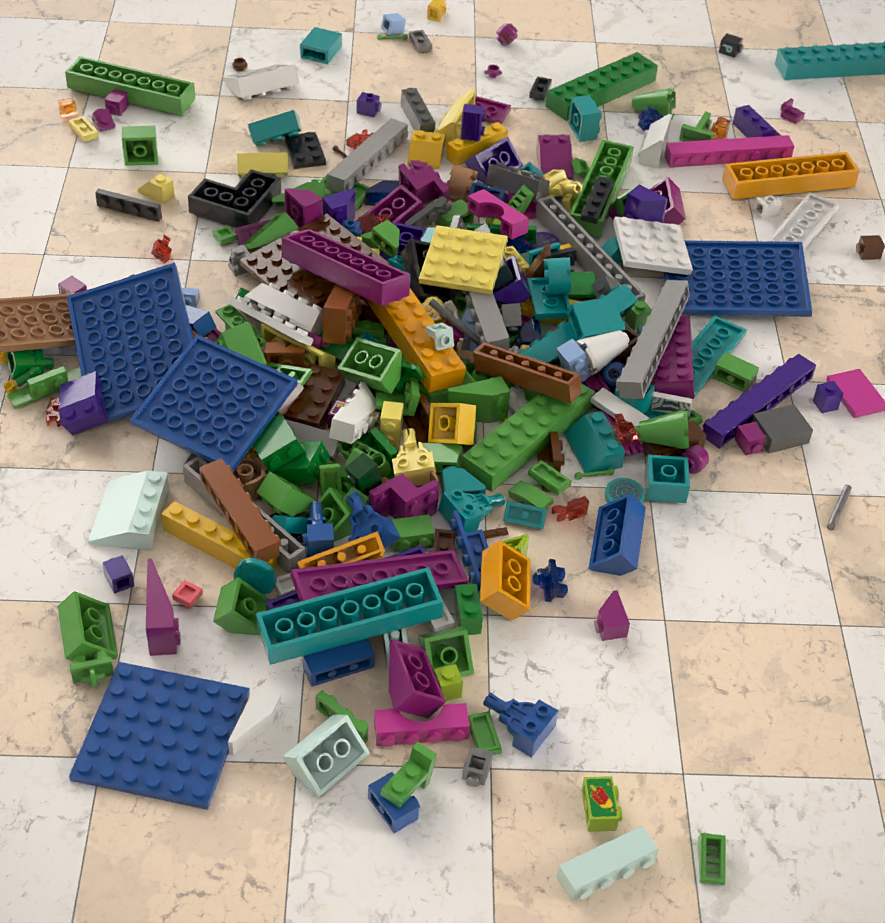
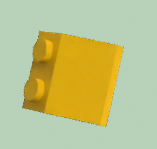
M413 130L407 165H410L411 160L426 162L428 166L434 169H439L445 151V134Z
M431 403L428 443L473 445L476 405Z

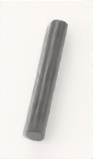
M848 484L844 485L827 524V528L830 530L835 529L852 487Z

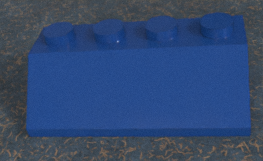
M632 493L599 507L589 562V569L591 571L621 576L637 569L646 507Z

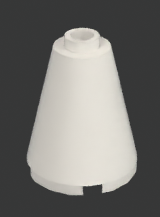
M618 330L576 341L585 352L590 375L597 374L628 347L629 337L625 332Z

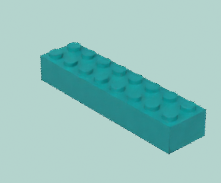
M885 42L778 48L775 65L784 80L884 75Z
M625 283L620 287L614 286L609 290L608 295L602 294L597 298L614 297L615 303L619 306L621 319L638 301ZM565 321L561 322L554 332L552 330L548 331L543 335L542 340L536 339L529 345V349L525 350L523 348L518 353L552 365L557 364L560 360L556 348L571 339L575 342L577 341L570 321L567 323Z
M428 567L256 613L258 631L269 665L442 618L443 600Z

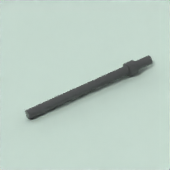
M434 299L429 302V305L439 313L442 319L448 320L477 346L481 345L479 337L451 314L452 311L447 307L444 308Z

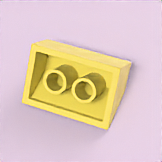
M287 152L237 153L238 176L243 178L252 169L265 174L275 175L278 178H284L285 175H288Z

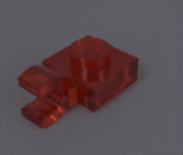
M375 212L358 217V220L361 222V229H363V234L371 232L372 228L379 225V223L390 220L388 213L376 217Z
M164 235L162 240L157 239L151 251V254L164 264L169 261L172 251L168 246L171 239L167 235Z
M622 413L614 414L616 422H613L612 431L617 442L637 441L638 433L632 422H625Z
M586 496L572 499L567 502V506H553L551 513H560L557 515L558 522L564 521L566 518L569 521L587 515L589 500Z

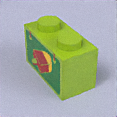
M584 777L581 791L587 831H616L618 822L622 821L621 806H617L616 800L619 798L618 786L613 783V777Z

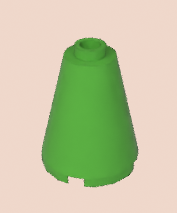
M674 88L636 95L632 99V108L637 112L659 118L671 114L672 120L675 114L672 113V110L676 108Z
M680 410L640 421L639 426H636V438L640 437L641 442L689 449L687 410Z

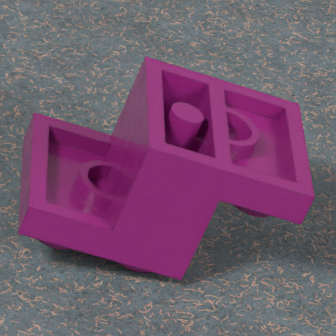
M405 163L398 166L399 186L402 184L421 200L423 205L432 200L436 201L441 197L447 198L449 202V186L440 179L437 170L434 171L431 166H428L414 174L412 169L408 168Z
M402 473L370 490L369 505L372 506L374 512L379 513L385 518L388 515H391L393 519L430 515L431 517L437 512L439 484L432 480L417 488Z

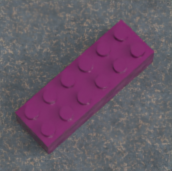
M681 316L654 374L655 392L695 399L690 316Z

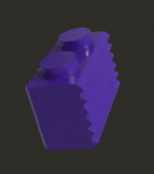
M464 104L461 140L480 142L481 136L485 134V126H482L483 122L486 121L484 106Z

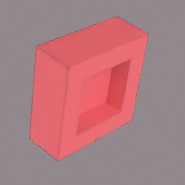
M184 580L173 592L172 599L191 609L203 595V588Z

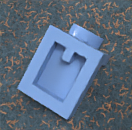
M182 288L185 304L197 308L200 295L199 289Z

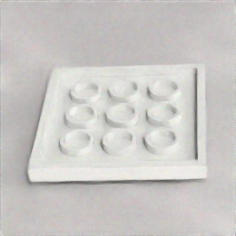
M627 217L614 218L613 224L625 267L691 275L693 269L680 225L644 221L642 219H629Z

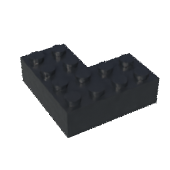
M252 169L235 187L204 178L188 195L189 213L234 228L258 223L272 207V198L282 194L281 178Z
M410 239L401 252L404 270L410 274V289L421 304L429 297H438L443 303L449 300L454 302L452 290H461L419 283V276L430 243Z

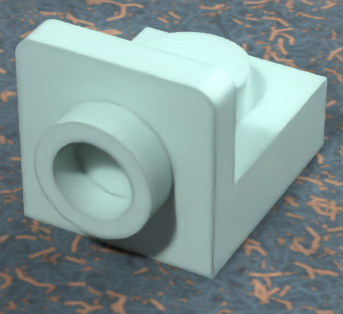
M444 323L425 327V333L434 339L436 350H443L454 346L453 328Z

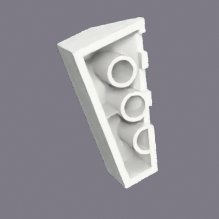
M261 283L243 298L316 335H320L323 329V308L315 304L311 307L308 305L309 301L301 297L297 300L294 298L295 294L287 290L281 292L279 291L281 287L270 283V285Z
M362 381L359 384V390L355 389L352 396L354 397L352 399L348 398L344 407H341L332 418L329 438L352 444L363 434H366L369 429H372L375 424H378L381 413L376 408L375 397L366 383Z

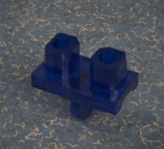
M549 559L546 568H539L533 574V583L543 589L546 602H551L554 597L564 598L568 593L567 585L559 583L565 578V568L557 567L555 559Z

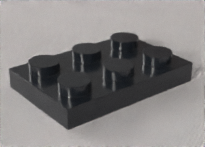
M316 132L301 133L293 137H289V135L284 136V142L294 169L326 165V158Z

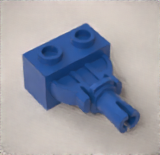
M358 492L350 493L351 497L349 495L346 497L353 511L352 516L349 518L352 523V536L348 538L349 542L378 531L383 547L386 549L401 538L393 521L374 512L372 506H364Z
M316 501L309 505L310 517L307 519V533H303V546H307L305 547L306 558L334 548L333 523L326 524V518L322 516V505Z
M490 692L483 702L484 706L500 714L499 721L506 725L508 732L513 736L512 746L531 758L556 726L559 710L540 699L535 704L518 702L515 699L505 702Z

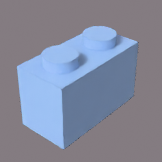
M573 339L556 348L563 369L580 374L581 382L591 376L585 352Z

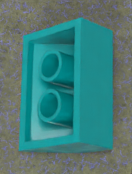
M295 110L247 124L252 141L258 146L267 145V142L271 140L274 142L280 141L287 135L289 137L296 136L298 132L302 131L300 118Z
M603 411L583 415L564 432V436L584 473L603 471L608 468H622L625 450Z

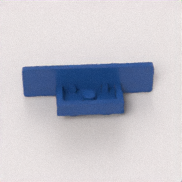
M458 510L453 511L452 519L449 520L450 528L456 533L457 548L462 550L463 565L468 567L470 584H477L478 591H481L482 551L488 548V544L482 529L465 533Z

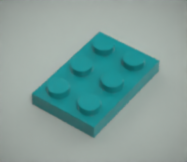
M544 277L527 278L535 319L568 318L567 311L570 308V302L567 294L546 295Z

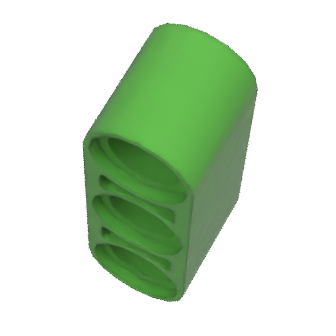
M357 440L352 444L343 441L339 442L338 449L346 461L352 450L356 447L371 456V459L378 466L381 478H385L391 473V465L382 453Z

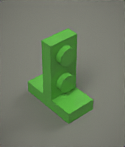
M705 111L696 127L683 124L679 140L683 142L712 140L713 132L707 131L712 124L710 119L711 113Z
M327 460L325 465H319L320 474L318 480L321 488V497L329 487L342 491L340 464Z
M417 742L412 747L409 760L381 789L380 795L400 808L419 786L425 789L429 785L437 754Z

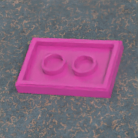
M860 368L827 376L826 381H835L843 392L841 401L854 418L885 411V400Z

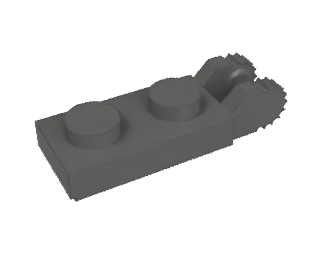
M441 197L430 203L406 221L405 224L425 228L440 217L441 214L446 215L450 212L452 206L447 198Z

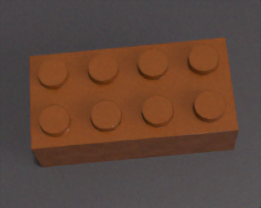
M335 284L323 307V342L346 344L348 338H351L352 330H355L356 322L359 321V315H362L363 304L360 303V298L363 296L352 293L350 290Z

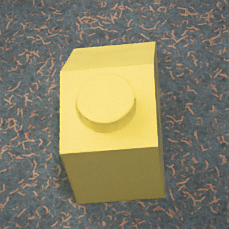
M160 173L139 187L138 192L164 204L175 196L173 179Z

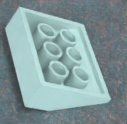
M147 470L109 480L88 544L151 551L162 516L161 513L170 490L168 473Z

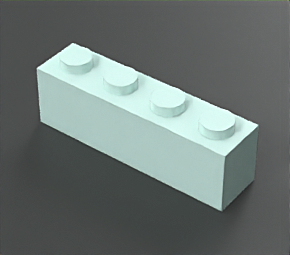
M640 826L559 865L557 879L572 902L579 898L583 900L600 888L606 889L610 887L614 881L620 878H629L640 868L647 869L651 867L656 861L659 849L645 828Z

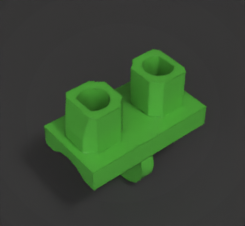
M105 650L96 652L94 654L95 659L86 661L83 655L73 656L72 664L69 665L73 683L82 682L83 684L92 682V687L96 688V681L103 680L114 673L111 656L108 657Z

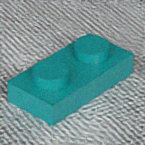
M507 501L503 521L544 529L548 509Z

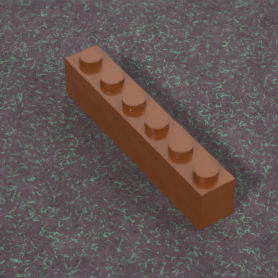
M483 342L473 351L475 371L493 377L502 376L504 381L570 404L582 393L581 379L578 373Z
M221 458L199 467L201 483L250 557L266 562L280 556L279 546H281L279 536L273 534L268 520L262 518L259 507L254 506L250 494L243 490L240 479L234 477L231 466L226 465Z

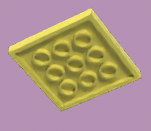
M436 225L419 276V283L492 295L508 236Z

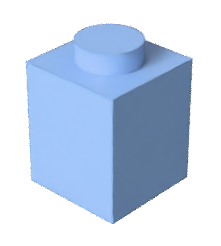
M398 13L384 14L381 29L389 35L402 34L406 19Z

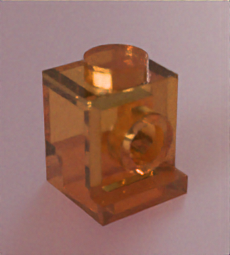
M718 117L716 123L713 122L711 132H713L712 140L727 138L731 120Z

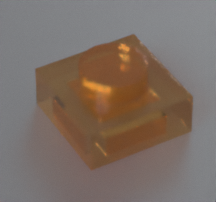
M74 97L58 100L61 117L77 114Z

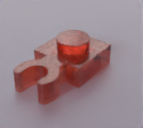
M364 129L362 134L355 133L346 139V145L355 150L373 132L368 134V130Z
M50 397L46 408L47 426H50L52 421H56L57 427L62 425L58 409V397Z

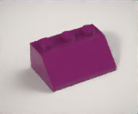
M666 177L650 189L668 199L663 223L678 225L686 219L680 188L669 177Z
M284 189L285 212L299 228L323 216V201L313 191Z

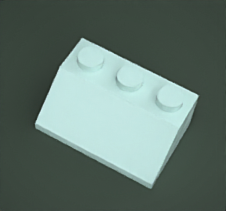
M333 714L287 752L283 759L293 775L317 797H320L367 757L370 752L348 715Z

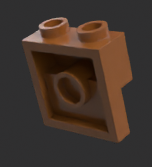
M265 342V348H262V352L267 364L276 363L305 368L304 347H285V342Z

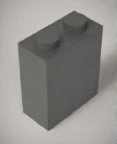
M795 404L753 414L752 422H756L766 437L764 448L768 454L809 444L813 429Z

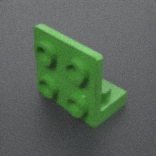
M410 377L408 383L405 382L403 392L393 390L392 394H388L375 389L377 409L382 411L384 401L404 403L403 416H414L420 398L417 378Z

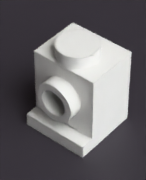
M772 195L763 198L758 196L756 197L753 211L762 220L777 216L780 212L781 201Z

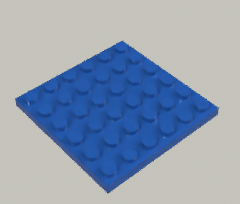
M196 335L130 418V423L210 462L222 458L226 465L231 466L234 472L297 386V379Z
M118 662L69 774L70 781L208 810L229 753L228 740L245 708L250 689L248 687Z

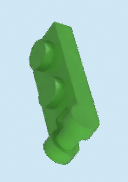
M323 690L316 695V709L327 718H330L333 714L348 715L363 742L366 743L368 741V723L365 720L356 719L349 709H344L334 696L328 695Z

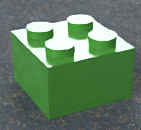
M156 125L122 126L125 166L158 165Z

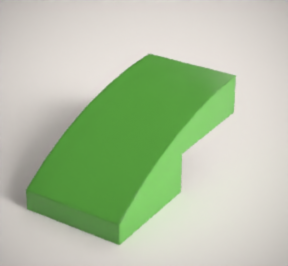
M522 480L508 490L510 498L523 501L526 505L547 509L554 503L553 498L547 493Z

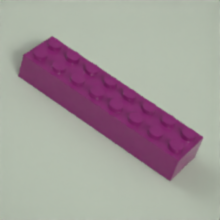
M311 229L282 237L281 258L289 261V263L300 266L302 269L313 272L314 275H319L327 281L334 282L338 286L350 290L352 293H357L363 296L364 299L371 300L377 305L385 306L390 302L399 301L410 295V274Z

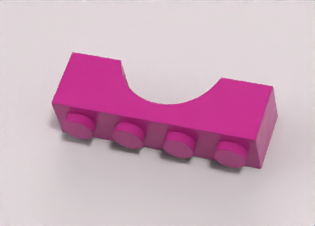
M484 189L468 195V211L478 218L492 217L500 220V232L508 236V238L514 239L528 233V217Z
M466 703L443 705L441 712L435 718L425 722L409 720L400 711L395 710V708L374 710L376 746L390 747L399 744L414 745L417 742L438 743L440 741L452 740L458 742L469 738L470 724Z

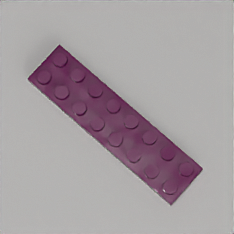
M454 550L292 569L290 575L300 602L428 567L438 590L455 588V585H465L469 582Z

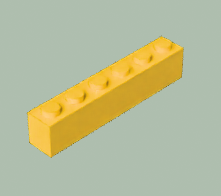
M174 501L161 513L164 531L236 569L239 562L251 558L235 532ZM277 557L266 561L276 573L278 571Z

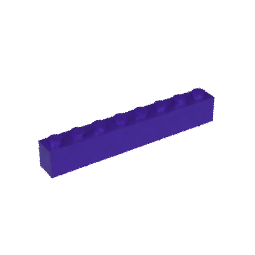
M799 353L793 358H789L784 365L778 366L773 373L766 375L761 382L755 383L749 391L743 392L738 399L731 401L723 410L720 409L711 419L708 418L702 426L703 432L706 434V440L717 448H722L735 438L738 426L752 422L753 414L773 409L813 378L816 364Z

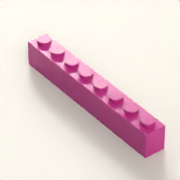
M789 135L666 143L664 157L669 168L790 158L793 155L795 146Z

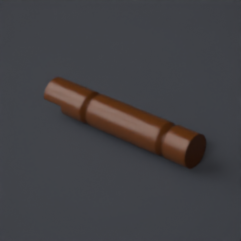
M507 527L483 531L485 539L509 535Z

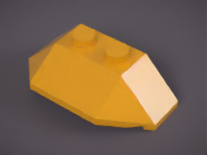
M377 531L298 561L297 564L300 569L382 559L385 549Z

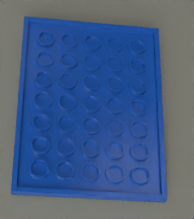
M684 240L693 269L691 275L664 272L665 283L667 280L688 281L690 297L681 315L812 316L802 242Z
M175 262L67 296L81 376L95 371L98 373L108 416V422L106 423L134 415L193 340Z

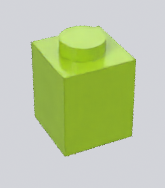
M456 664L434 669L445 701L461 698L463 680Z

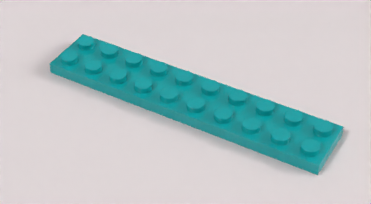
M714 315L692 341L695 397L713 376L716 363L725 352L731 354L746 335L747 329ZM650 407L643 414L651 419L669 413L654 411Z

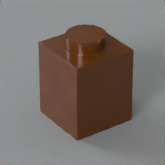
M880 235L860 236L859 242L856 244V252L861 260L881 259L885 248Z

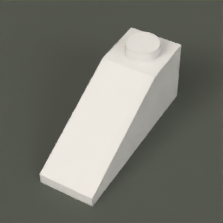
M255 686L228 740L229 755L234 756L272 727L277 717H281L284 704H282L280 693Z

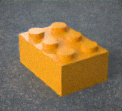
M501 540L482 551L480 602L510 621L530 610L531 559Z

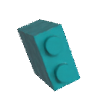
M314 27L300 44V58L329 64L342 47V33Z
M614 297L572 303L567 311L577 341L618 330L625 331V322L621 319L619 306L615 303Z

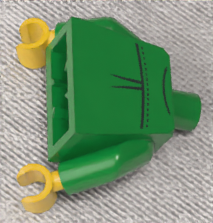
M42 349L0 352V364L8 363L11 379L15 380L14 382L6 381L4 383L6 393L16 391L17 386L21 387L27 383L28 379L43 374L45 369L53 370L54 358H45Z

